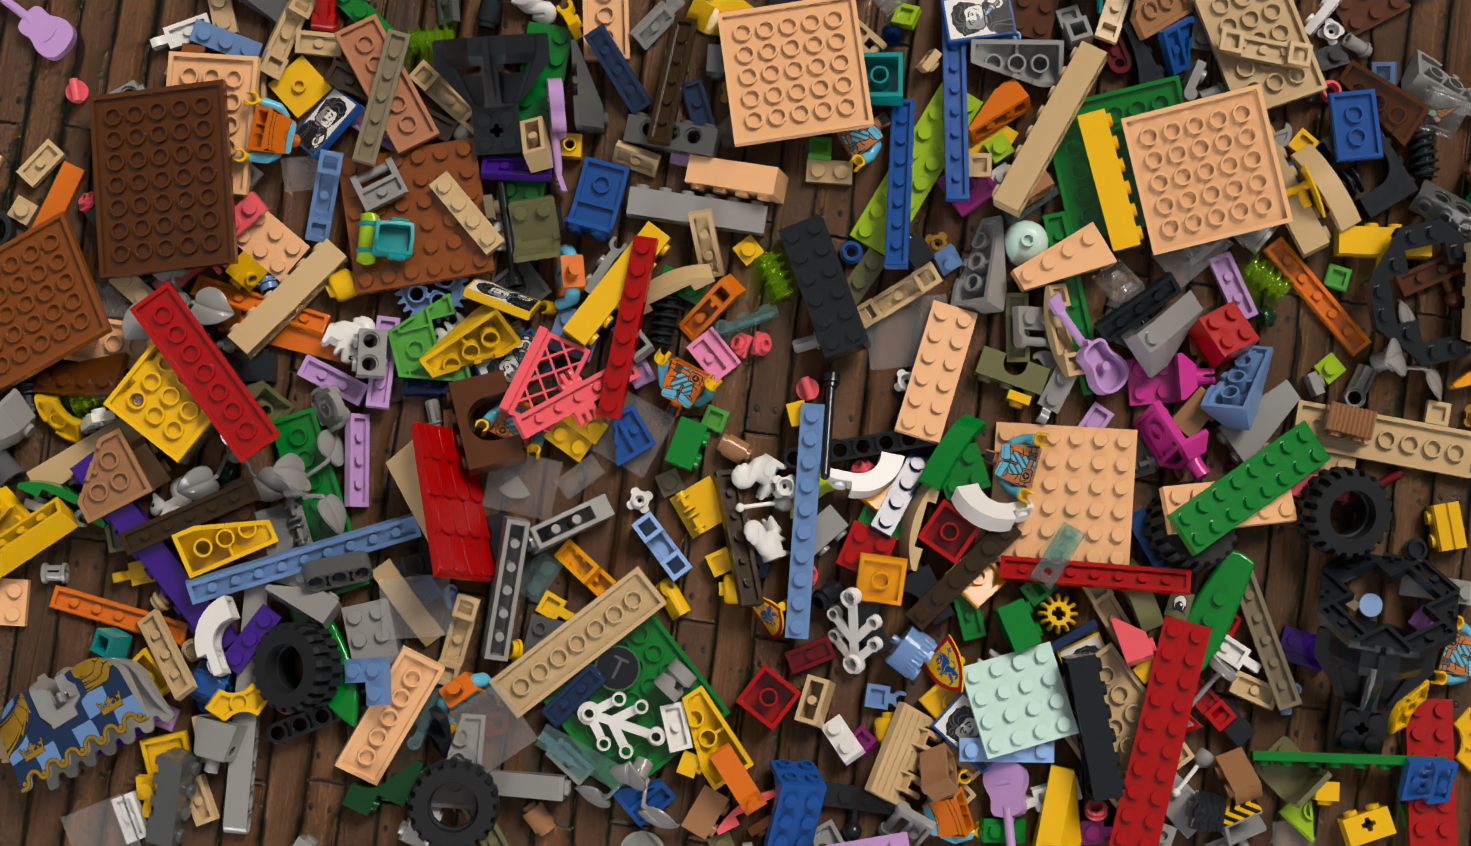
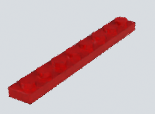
M634 236L596 414L600 418L621 421L659 243L657 238Z
M1001 555L999 581L1190 596L1192 570Z

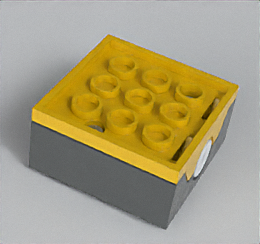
M153 342L103 403L173 460L181 464L188 465L216 430Z

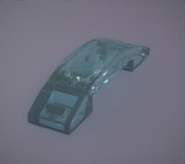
M548 724L545 725L535 744L536 746L584 771L614 790H619L622 783L617 781L609 773L611 767L620 764Z

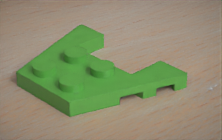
M450 293L388 331L399 377L457 381L471 377L469 365L460 367L457 371L432 378L419 361V358L437 343L432 320L456 314Z

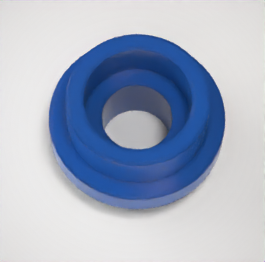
M848 241L841 246L840 257L845 263L856 264L861 260L863 250L860 244L855 241ZM853 249L856 254L853 257H849L847 251Z

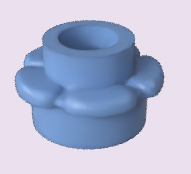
M272 275L264 276L260 283L257 284V289H260L261 294L264 295L270 290L273 291L278 286V278H273Z

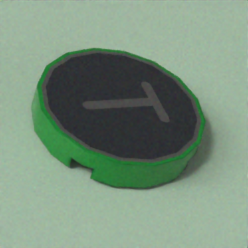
M613 645L598 656L595 661V666L608 679L602 685L607 690L615 692L625 691L634 686L640 677V660L637 654L627 646Z

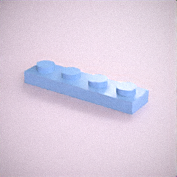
M959 737L958 761L1054 763V741L987 760L980 737Z

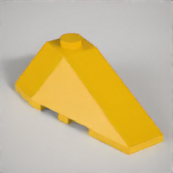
M693 0L685 18L697 19V30L701 33L720 36L717 13L754 7L744 0Z
M483 304L421 356L419 361L431 377L434 378L457 371L460 367L474 363L476 365L482 363V360L502 357L523 342L503 311Z
M270 519L197 525L171 535L190 579L279 541Z
M701 685L684 696L682 700L701 771L713 790L716 791L726 783L708 756L709 754L729 742L746 770L753 766L754 762Z
M1051 764L1031 846H1081L1074 769Z

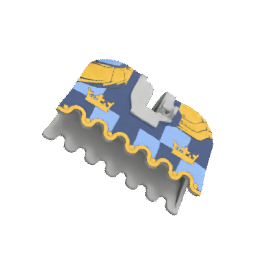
M96 657L86 659L74 667L61 669L56 673L54 679L48 678L45 673L38 676L37 681L29 687L28 691L15 696L8 702L2 713L0 732L20 790L26 793L33 787L32 777L34 774L41 780L47 781L49 790H55L60 786V774L62 772L69 778L77 777L80 761H83L86 766H95L98 763L97 753L99 750H102L105 755H114L117 751L116 741L118 738L125 744H132L136 739L135 729L137 727L145 733H150L155 728L154 718L156 716H159L162 721L168 722L175 718V714L161 695L147 669L136 660Z

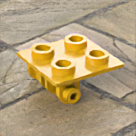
M710 475L670 498L671 503L693 539L722 522L715 484Z

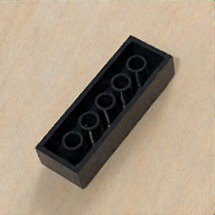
M822 213L779 229L780 237L827 362L830 363L872 347Z
M1089 651L1061 656L1069 702L1079 731L1076 734L1088 797L1095 802L1123 797L1122 790H1125L1126 786L1123 775H1120L1118 771V766H1121L1119 752L1114 750L1113 743L1116 742V734L1114 728H1110L1108 720L1112 718L1109 704L1106 705L1104 695H1107L1105 681L1100 679L1099 672L1103 671L1101 659Z

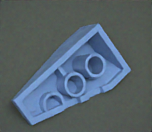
M1254 345L1248 352L1240 355L1234 361L1235 366L1229 372H1224L1220 376L1221 380L1216 385H1211L1207 389L1200 405L1201 409L1226 428L1250 430L1259 408L1274 351L1273 347Z

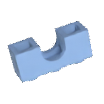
M651 511L631 525L674 582L693 568Z

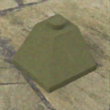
M263 380L246 386L271 421L289 415L296 407Z

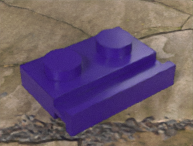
M1284 625L1279 641L1287 662L1322 672V667L1313 654L1317 634Z

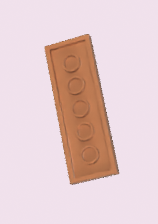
M376 14L334 33L368 100L387 35ZM404 65L385 130L398 156L440 136V132Z

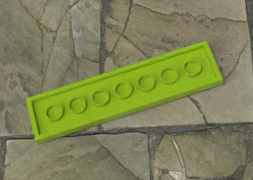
M943 81L914 127L910 224L944 169ZM967 93L968 127L983 104L982 101ZM888 172L849 237L868 248L870 247L883 257H885Z

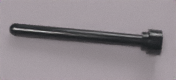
M497 180L509 273H507L505 278L506 288H520L525 286L524 276L518 271L517 263L513 261L515 245L508 209L506 181Z
M833 371L822 373V384L824 389H826L820 477L823 480H827L830 476L835 390L840 385L841 375Z

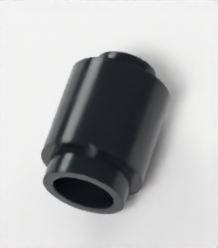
M480 0L476 17L478 27L495 30L496 25H499L503 3L499 2L500 0Z
M829 580L816 589L811 596L813 607L818 611H827L841 601L840 595L844 591L843 585L836 580Z

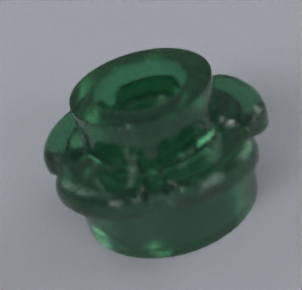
M1263 305V308L1257 310L1259 314L1256 315V319L1260 326L1272 327L1277 319L1276 312L1268 305Z

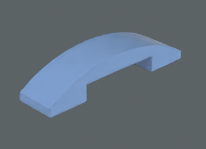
M325 149L320 150L305 235L306 240L322 243L326 239L329 240L344 153Z

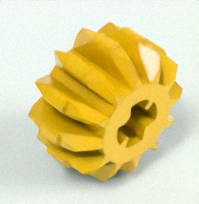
M1055 594V602L1051 596L1046 597L1049 605L1040 602L1039 605L1045 611H1038L1037 615H1045V618L1040 620L1039 623L1042 625L1049 622L1046 630L1050 631L1054 626L1056 634L1060 633V626H1062L1065 632L1069 631L1066 623L1068 622L1071 625L1076 623L1070 616H1078V612L1070 611L1076 604L1070 603L1067 605L1069 597L1065 596L1061 601L1060 594ZM1055 607H1058L1059 611H1063V616H1059L1060 620H1057L1056 616H1052V611H1056Z

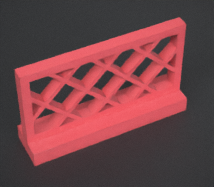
M539 326L499 405L500 413L507 417H516L520 415V413L516 412L519 404L529 401L531 408H533L532 399L545 396L547 400V394L558 391V386L561 385L557 374L569 369L573 371V368L577 367L574 374L575 376H580L591 354V350L555 335L545 327ZM551 340L560 343L563 351L550 355L548 346ZM574 351L584 354L581 361L573 364L570 363L567 355ZM565 355L568 366L555 370L552 359ZM549 360L553 371L540 375L537 369L539 364ZM555 375L558 386L545 390L541 379ZM539 381L542 391L529 395L528 385ZM556 423L543 429V431L551 434Z

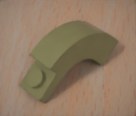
M1134 558L1130 559V565L1139 566ZM1121 590L1132 610L1137 628L1145 631L1148 638L1153 637V640H1157L1164 620L1154 594L1151 592Z

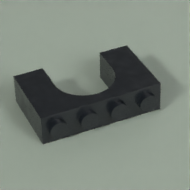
M1381 129L1383 158L1380 159L1383 165L1382 181L1377 188L1353 202L1365 222L1419 190L1415 177H1412V174H1408L1404 167L1405 162L1403 158L1395 153L1392 148L1391 139L1386 134L1384 135ZM1332 134L1319 141L1320 143L1318 144L1328 163L1335 160Z
M921 562L918 564L916 571L910 570L911 573L905 576L903 592L910 593L920 600L938 583L929 564L923 566ZM861 601L858 604V630L866 623L868 617L873 614L879 615L882 603ZM949 605L931 624L935 625L954 615L955 613ZM882 626L872 630L861 640L866 647L867 641L872 637L878 636L882 639V649L869 655L871 658L892 647Z

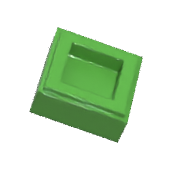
M810 136L808 159L831 161L833 137Z
M1329 263L1322 284L1326 288L1344 293L1346 292L1352 270Z
M708 404L701 423L707 425L709 430L722 435L730 412Z

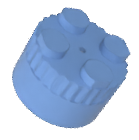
M911 624L901 637L894 634L889 641L894 646L887 655L885 662L904 677L910 678L913 681L920 673L922 664L924 662L927 664L930 661L938 644L926 633L921 632L914 624Z

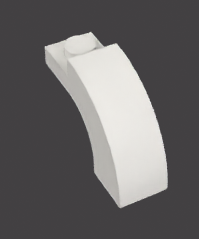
M881 452L877 466L865 473H852L831 468L827 485H832L837 490L849 489L848 498L862 499L875 496L893 483L902 467L905 456Z
M978 483L956 487L951 498L956 510L966 520L980 528L996 532L1010 531L1014 522L1021 523L1026 521L1034 508L1031 499L1027 500L1031 502L1030 505L1022 501L1012 503L996 502L982 492Z
M223 595L213 601L201 615L195 631L194 641L197 658H207L208 670L214 676L219 677L231 673L222 649L223 634L232 622L240 619L232 596Z

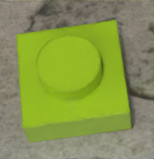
M898 3L891 19L892 26L914 30L922 12L920 6Z
M1003 132L982 145L987 153H992L994 164L1015 152Z
M1332 352L1312 367L1318 375L1320 374L1323 377L1326 385H1329L1347 370Z

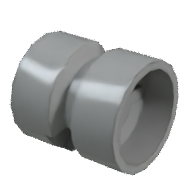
M677 658L668 665V672H662L653 682L673 702H676L684 694L683 689L685 687L689 688L698 679Z

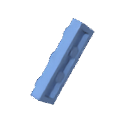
M197 18L189 41L227 55L259 56L263 45L260 42Z

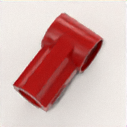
M315 0L311 30L328 33L337 32V0Z

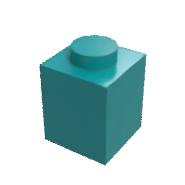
M116 627L97 628L90 650L104 658H126L133 636Z

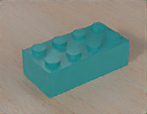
M903 52L864 53L871 106H903Z

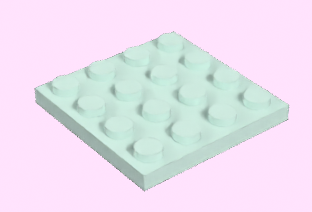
M1050 641L1026 648L1017 653L1012 652L963 666L965 691L987 760L1079 733Z

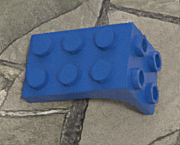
M588 156L585 157L570 213L564 219V223L570 229V233L583 236V233L591 234L593 239L603 242L606 239H612L631 170L629 167Z
M771 760L769 766L775 779V799L764 846H812L827 786L815 764L809 760Z

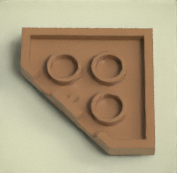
M1134 0L1130 21L1141 41L1181 19L1193 10L1188 0Z
M121 428L97 440L96 449L92 461H90L85 482L77 501L88 524L154 491Z

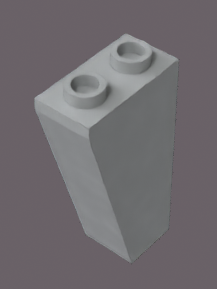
M1286 379L1261 396L1257 415L1250 430L1230 429L1221 424L1215 428L1217 432L1215 436L1222 446L1226 445L1231 452L1229 456L1236 465L1241 464L1260 451L1301 398Z
M605 493L529 529L526 552H530L532 556L537 555L610 519L615 513Z
M484 768L493 777L500 796L563 801L566 799V796L571 794L572 780H568L567 774Z

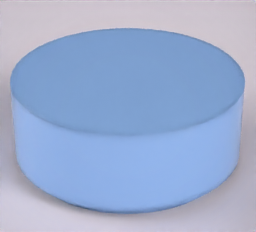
M1364 594L1358 600L1360 603L1358 610L1366 617L1377 616L1382 610V600L1376 594Z

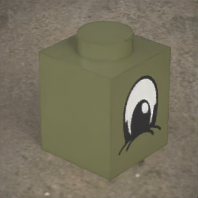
M1166 594L1161 614L1187 621L1195 595Z

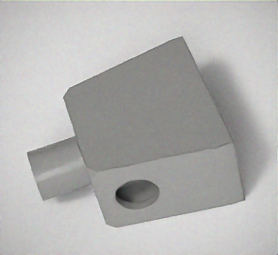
M197 716L194 754L206 758L205 772L218 774L220 762H233L235 760L248 726L231 721L223 722L219 718L211 716Z

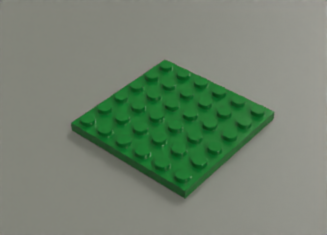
M1179 75L1086 97L1053 156L1071 235L1093 222L1102 237L1109 236L1077 116L1105 108L1106 114L1111 113L1114 126L1110 127L1112 136H1117L1120 149L1116 150L1118 159L1123 158L1126 169L1125 172H1122L1124 181H1129L1132 194L1128 195L1130 204L1135 203L1138 214L1137 217H1134L1136 226H1141V228L1146 227L1121 119L1185 103Z
M655 614L651 615L614 644L627 646L637 654L641 664V672L634 686L621 691L627 697L625 704L613 706L603 713L612 716L634 705L637 700L644 699L649 704L647 712L636 714L626 719V721L649 729L653 726H660L665 730L660 706L683 701L682 698L701 685L723 717L731 713ZM677 658L698 679L689 688L685 687L683 689L684 694L676 702H673L653 682L662 672L667 673L668 665ZM585 666L578 673L572 676L569 680H567L565 683L559 686L556 690L550 693L542 701L547 705L587 666ZM601 686L585 702L592 701L598 704L611 698L616 692ZM622 695L615 696V701L617 703L623 702L624 699ZM640 702L637 704V708L643 711L646 709V705ZM578 709L561 724L611 790L619 782L609 773L611 767L622 765L628 761H631L633 765L636 757H644L653 763V767L648 775L649 777L681 752L670 753L667 737L663 744L653 746L648 742L647 738L622 730L628 744L634 749L633 755L628 759H624L619 755L620 748L609 725L599 722L605 736L611 739L610 748L607 751H601L597 748V739L591 726L585 725L579 720ZM587 709L585 711L587 717H593L594 713L592 710ZM690 730V735H691V739H692V743H693L694 741H693L692 733H691V730ZM655 732L652 734L653 740L658 741L661 739L659 733ZM605 739L600 740L601 747H607L608 741ZM628 747L622 749L624 755L631 753ZM622 784V786L619 789L628 787L629 785Z

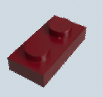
M828 634L784 651L793 674L836 658Z

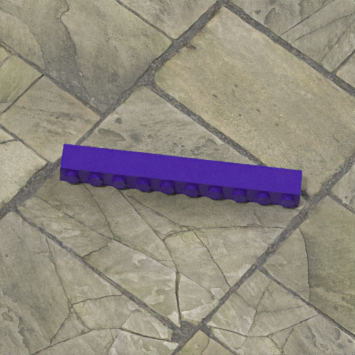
M94 452L70 468L73 472L71 477L78 486L84 485ZM136 500L103 517L108 524L112 523L117 529L115 534L119 539V533L150 520ZM167 540L132 554L137 561L141 560L146 566L144 568L145 573L152 580L154 578L160 584L158 587L164 597L171 598L174 602V610L179 616H185L189 622L187 624L188 628L195 635L201 615L213 600L192 604L185 580L190 578L178 554ZM232 624L226 628L223 634V650L232 644L239 635Z

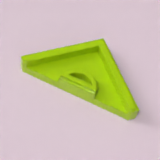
M1311 798L1301 808L1285 803L1278 813L1309 842H1313L1315 838Z

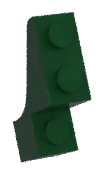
M423 760L412 762L380 786H367L356 781L352 782L342 805L365 816L371 815L372 812H377L382 801L379 799L380 796L402 807L406 806L411 787L419 773L424 771L427 762Z

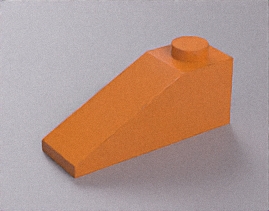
M1015 78L1002 83L993 91L969 126V135L973 144L1032 109L1030 96Z
M731 273L726 275L678 324L680 325L679 328L693 342L729 309L746 289Z
M729 742L708 755L747 816L767 804Z

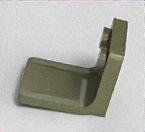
M552 195L511 201L508 209L515 245L513 253L514 263L560 256L562 239L555 198Z
M1280 736L1265 750L1302 752L1287 736ZM1256 760L1252 763L1256 774L1283 801L1296 808H1301L1332 777V774L1323 768L1304 767V762H1295V766H1280V761H1271V766L1256 765Z

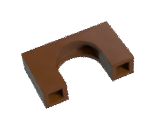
M504 370L448 382L450 390L446 391L449 405L454 404L455 412H452L451 416L454 426L459 425L460 434H456L459 448L464 447L465 456H461L464 470L469 469L470 475L475 476L525 464L520 435L487 441L475 436L469 428L471 416L476 409L484 404L503 399L508 389Z

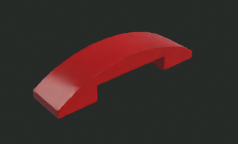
M1199 677L1195 695L1206 684L1201 677ZM1211 688L1194 705L1219 732L1238 717Z

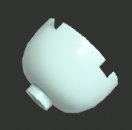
M1023 220L1011 225L1004 234V248L1007 259L1016 266H1020L1047 250L1049 240L1046 231L1034 221Z

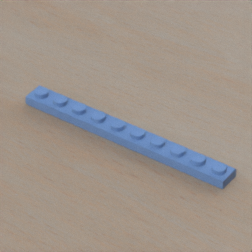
M801 403L785 638L808 639L825 404Z
M413 513L188 579L185 580L194 605L301 573L303 564L311 560L355 551H365L367 553L421 537L422 534Z

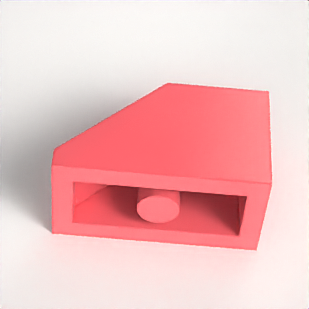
M1117 618L1111 619V625L1127 668L1154 659L1153 652L1157 651L1153 637L1148 638L1145 631Z

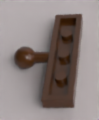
M1440 256L1408 270L1409 274L1393 277L1402 298L1442 282L1446 291L1444 297L1446 305L1451 308H1457L1463 303L1464 297L1462 293L1454 288L1450 278L1463 272V263L1465 262L1444 265L1443 256Z

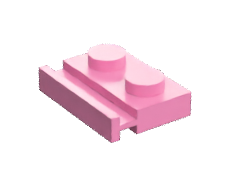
M710 327L709 330L686 347L705 372L714 374L715 382H718L741 364L738 357L713 327Z

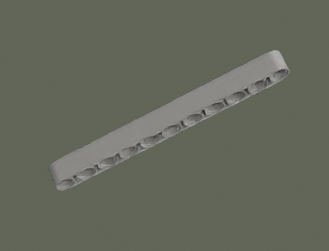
M272 581L244 590L241 632L262 604H266L271 608L272 597L268 595L265 587L273 585ZM253 658L242 673L237 674L235 692L245 689L251 682H256V678L252 673V669H254ZM239 712L233 715L232 722L248 727L235 760L228 764L223 818L224 833L249 834L261 712L258 716L250 712Z

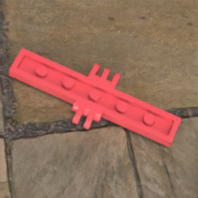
M253 191L235 206L237 238L269 210ZM224 265L223 267L227 269L230 265ZM220 266L212 267L217 274L221 275L223 273ZM205 268L190 269L185 276L175 277L176 282L183 289ZM171 278L167 281L156 279L151 285L158 289L166 282H171Z
M634 362L629 382L641 376ZM606 368L584 380L579 375L575 376L571 369L565 371V374H559L558 380L561 385L558 386L560 393L512 418L522 439L524 440L570 414H572L579 427L585 425L584 420L586 423L593 421L592 416L594 419H597L598 409L594 401L600 399Z

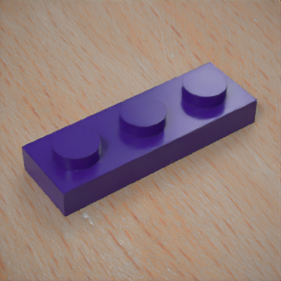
M483 155L481 179L551 182L552 168L531 173L524 157Z
M262 604L224 655L229 668L238 675L241 674L257 653L255 648L258 642H262L261 637L271 627L278 625L283 617L266 604Z

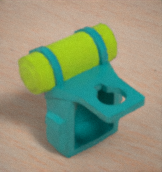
M371 212L360 214V221L358 222V248L356 249V261L358 263L371 265L376 263V257L382 256L387 257L388 260L405 261L411 258L414 245L415 223L409 222V219L392 217L390 220H380L379 215Z

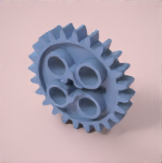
M469 278L454 279L448 286L442 285L441 282L435 283L437 287L452 292L451 297L455 313H457V307L464 309V306L460 303L461 300H468V298L462 295L466 287L464 284L469 282ZM421 285L402 288L395 293V296H402L398 304H406L403 312L407 313L411 310V316L433 304L437 296L446 295L437 290H432L429 293V289ZM417 288L423 290V297L418 301L413 300L411 296L413 290ZM446 316L445 319L450 321V316ZM442 318L436 319L438 324H441Z

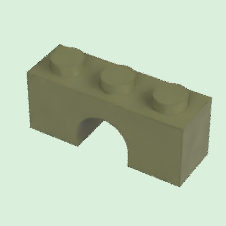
M984 345L973 373L978 376L977 379L979 381L989 384L991 381L1000 384V388L1007 391L1009 389L1022 391V394L1031 396V399L1042 395L1050 372L1049 368L1028 361L1022 374L1011 375L1004 368L1006 353Z

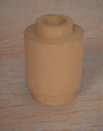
M726 433L716 449L721 452V455L739 465L742 461L746 463L752 453V450L749 449L751 444L733 434L728 435Z
M534 800L523 808L525 813L522 816L535 834L538 833L542 837L556 826L553 822L554 818L541 801L536 803Z

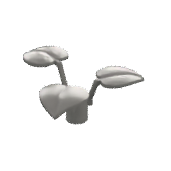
M188 270L152 274L161 281H167L171 278L175 289L201 325L218 324L235 315L226 296L215 287H206L199 290L195 301L183 292L175 277L185 276ZM138 302L128 308L123 318L122 330L127 341L150 339L129 310Z
M1401 299L1397 300L1399 302L1400 322L1416 320L1408 305ZM1396 338L1390 339L1388 347L1384 348L1383 352L1370 356L1371 366L1377 373L1390 369L1391 372L1396 371L1403 377L1406 376L1407 370L1424 371L1430 389L1438 401H1442V381L1434 364L1406 366L1401 346Z
M326 429L321 431L317 437L318 449L326 457L325 461L306 474L303 460L294 453H288L277 460L271 472L279 476L286 483L283 485L282 490L287 500H296L300 497L303 500L309 498L321 499L317 502L319 513L332 530L339 535L344 531L347 517L342 501L334 494H328L326 497L324 494H308L311 490L309 477L330 461L335 467H339L345 462V445L335 432H330Z
M221 435V440L226 444V454L223 455L216 474L213 475L212 470L207 466L191 469L181 478L177 485V492L180 495L196 501L219 491V483L215 479L219 478L226 461L240 463ZM248 460L244 463L250 476L253 477L262 498L259 501L272 502L285 497L282 488L286 483L279 476L271 472L272 467L262 468L256 475Z
M636 757L633 765L631 761H628L622 765L611 767L609 773L619 782L607 794H603L599 789L591 786L582 785L575 786L574 788L591 804L601 808H609L611 802L608 799L612 797L622 784H628L636 790L643 791L642 809H639L638 813L644 820L664 829H674L680 826L664 811L647 806L646 796L650 782L648 775L653 767V763L644 757Z

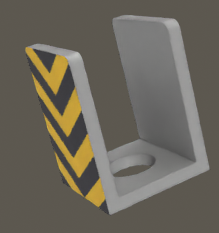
M1232 798L1226 799V812L1221 833L1229 846L1267 830L1266 825L1259 816L1263 811L1256 799L1236 806Z

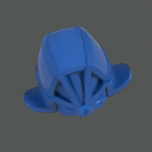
M201 660L191 671L198 688L191 692L189 696L196 699L199 710L207 714L210 712L204 707L217 689L232 692L234 687L231 681L232 672L223 677L214 676L208 670L207 661Z

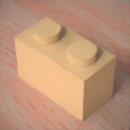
M539 116L520 121L523 156L530 172L534 173L553 168L550 134L543 117Z
M808 674L794 720L823 729L836 684L830 680Z

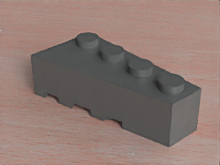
M174 747L156 756L155 764L159 765V771L153 775V783L157 784V787L150 799V804L154 806V810L148 815L146 842L158 846H178L183 843L186 836L185 824L191 815L190 801L194 797L197 788L195 780L202 767L200 763L201 757L195 755L194 752Z

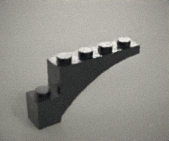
M1131 21L1124 23L1120 33L1132 59L1135 84L1139 85L1165 78L1166 74L1160 64H1156L1153 59L1154 53L1148 44L1145 45L1143 40H1139Z

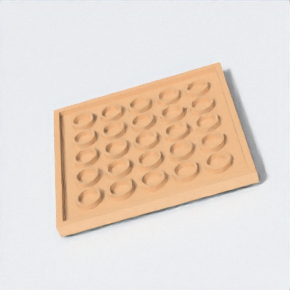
M803 0L717 13L735 147L874 127L856 0Z
M1261 83L1121 119L1153 256L1293 222Z
M996 422L994 450L996 452H1000L1002 443H1007L1010 438L1019 435L1036 434L1037 432L1050 435L1043 438V443L1049 444V446L1041 447L1042 451L1031 488L1035 495L1029 494L1027 496V500L1031 499L1034 508L1026 521L1021 523L1014 522V525L1022 532V535L1001 555L1130 565L1138 430ZM993 465L991 499L999 503L1020 501L1008 495L998 484L997 477L994 475L996 466ZM1001 555L994 562H1000Z

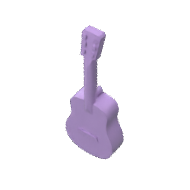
M0 0L2 4L22 18L18 25L19 31L31 39L35 49L46 59L52 61L60 60L75 45L77 32L65 19L49 15L39 6H34L26 11L14 0Z
M561 77L547 78L546 100L548 102L550 119L549 129L553 169L556 175L555 179L558 181L557 185L560 187L559 191L565 193L568 190L562 176L560 146L562 138L567 137L563 82Z
M1060 293L1054 294L1047 300V304L1053 314L1059 317L1080 347L1075 357L1077 363L1085 372L1090 389L1095 394L1101 396L1118 391L1129 377V368L1126 361L1120 355L1113 352L1103 338L1085 339L1066 313V307Z
M995 762L983 774V784L991 800L990 808L992 814L996 817L1004 818L1006 846H1016L1014 821L1016 817L1024 815L1027 811L1025 795L1029 784V774L1025 766L1020 763Z

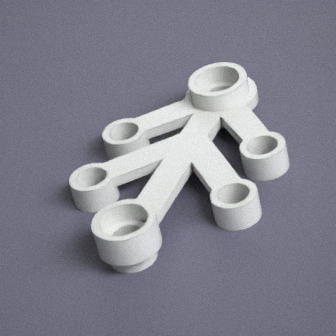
M854 587L847 588L840 595L842 604L848 608V625L842 618L843 611L839 606L835 605L827 610V617L837 626L828 632V637L844 655V669L850 674H859L865 669V659L873 652L882 649L883 641L880 637L874 636L867 641V646L860 652L859 642L872 630L881 627L883 621L879 615L873 614L867 618L866 623L858 630V604L861 602L862 593L858 588ZM844 636L849 641V647L842 640Z
M621 691L614 693L611 698L598 704L592 701L581 704L578 709V718L583 724L591 726L597 739V748L601 751H607L610 748L611 739L605 736L599 722L609 725L620 748L619 755L624 759L630 758L633 755L634 749L628 744L622 730L647 738L648 742L653 746L663 744L666 739L665 730L660 726H653L649 729L626 721V719L636 714L647 712L649 704L644 699L637 700L634 705L612 716L603 712L613 706L625 704L627 697ZM616 695L623 696L624 700L622 703L615 701ZM640 702L646 705V709L643 711L637 708V704ZM587 709L592 710L594 713L593 717H587L585 711ZM655 732L661 736V739L658 741L652 738V734ZM602 739L608 741V746L605 748L600 745V740ZM624 747L630 749L631 753L629 755L622 753Z

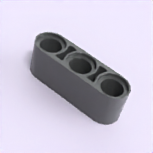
M355 551L311 560L303 564L301 569L305 587L311 592L365 582L373 576L370 558L365 551Z

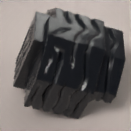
M1196 789L1194 801L1187 800L1185 815L1189 817L1187 827L1206 832H1221L1226 812V797L1219 796L1214 792Z

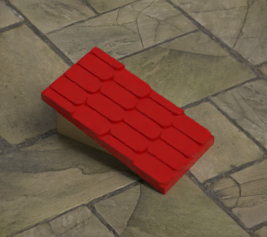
M416 421L411 426L413 440L388 460L386 465L428 541L433 577L489 583L494 579L495 567L488 542L491 540L482 504L484 496L479 475L471 476L469 469L464 470L461 456H465L464 447L459 448L456 434H460V430Z

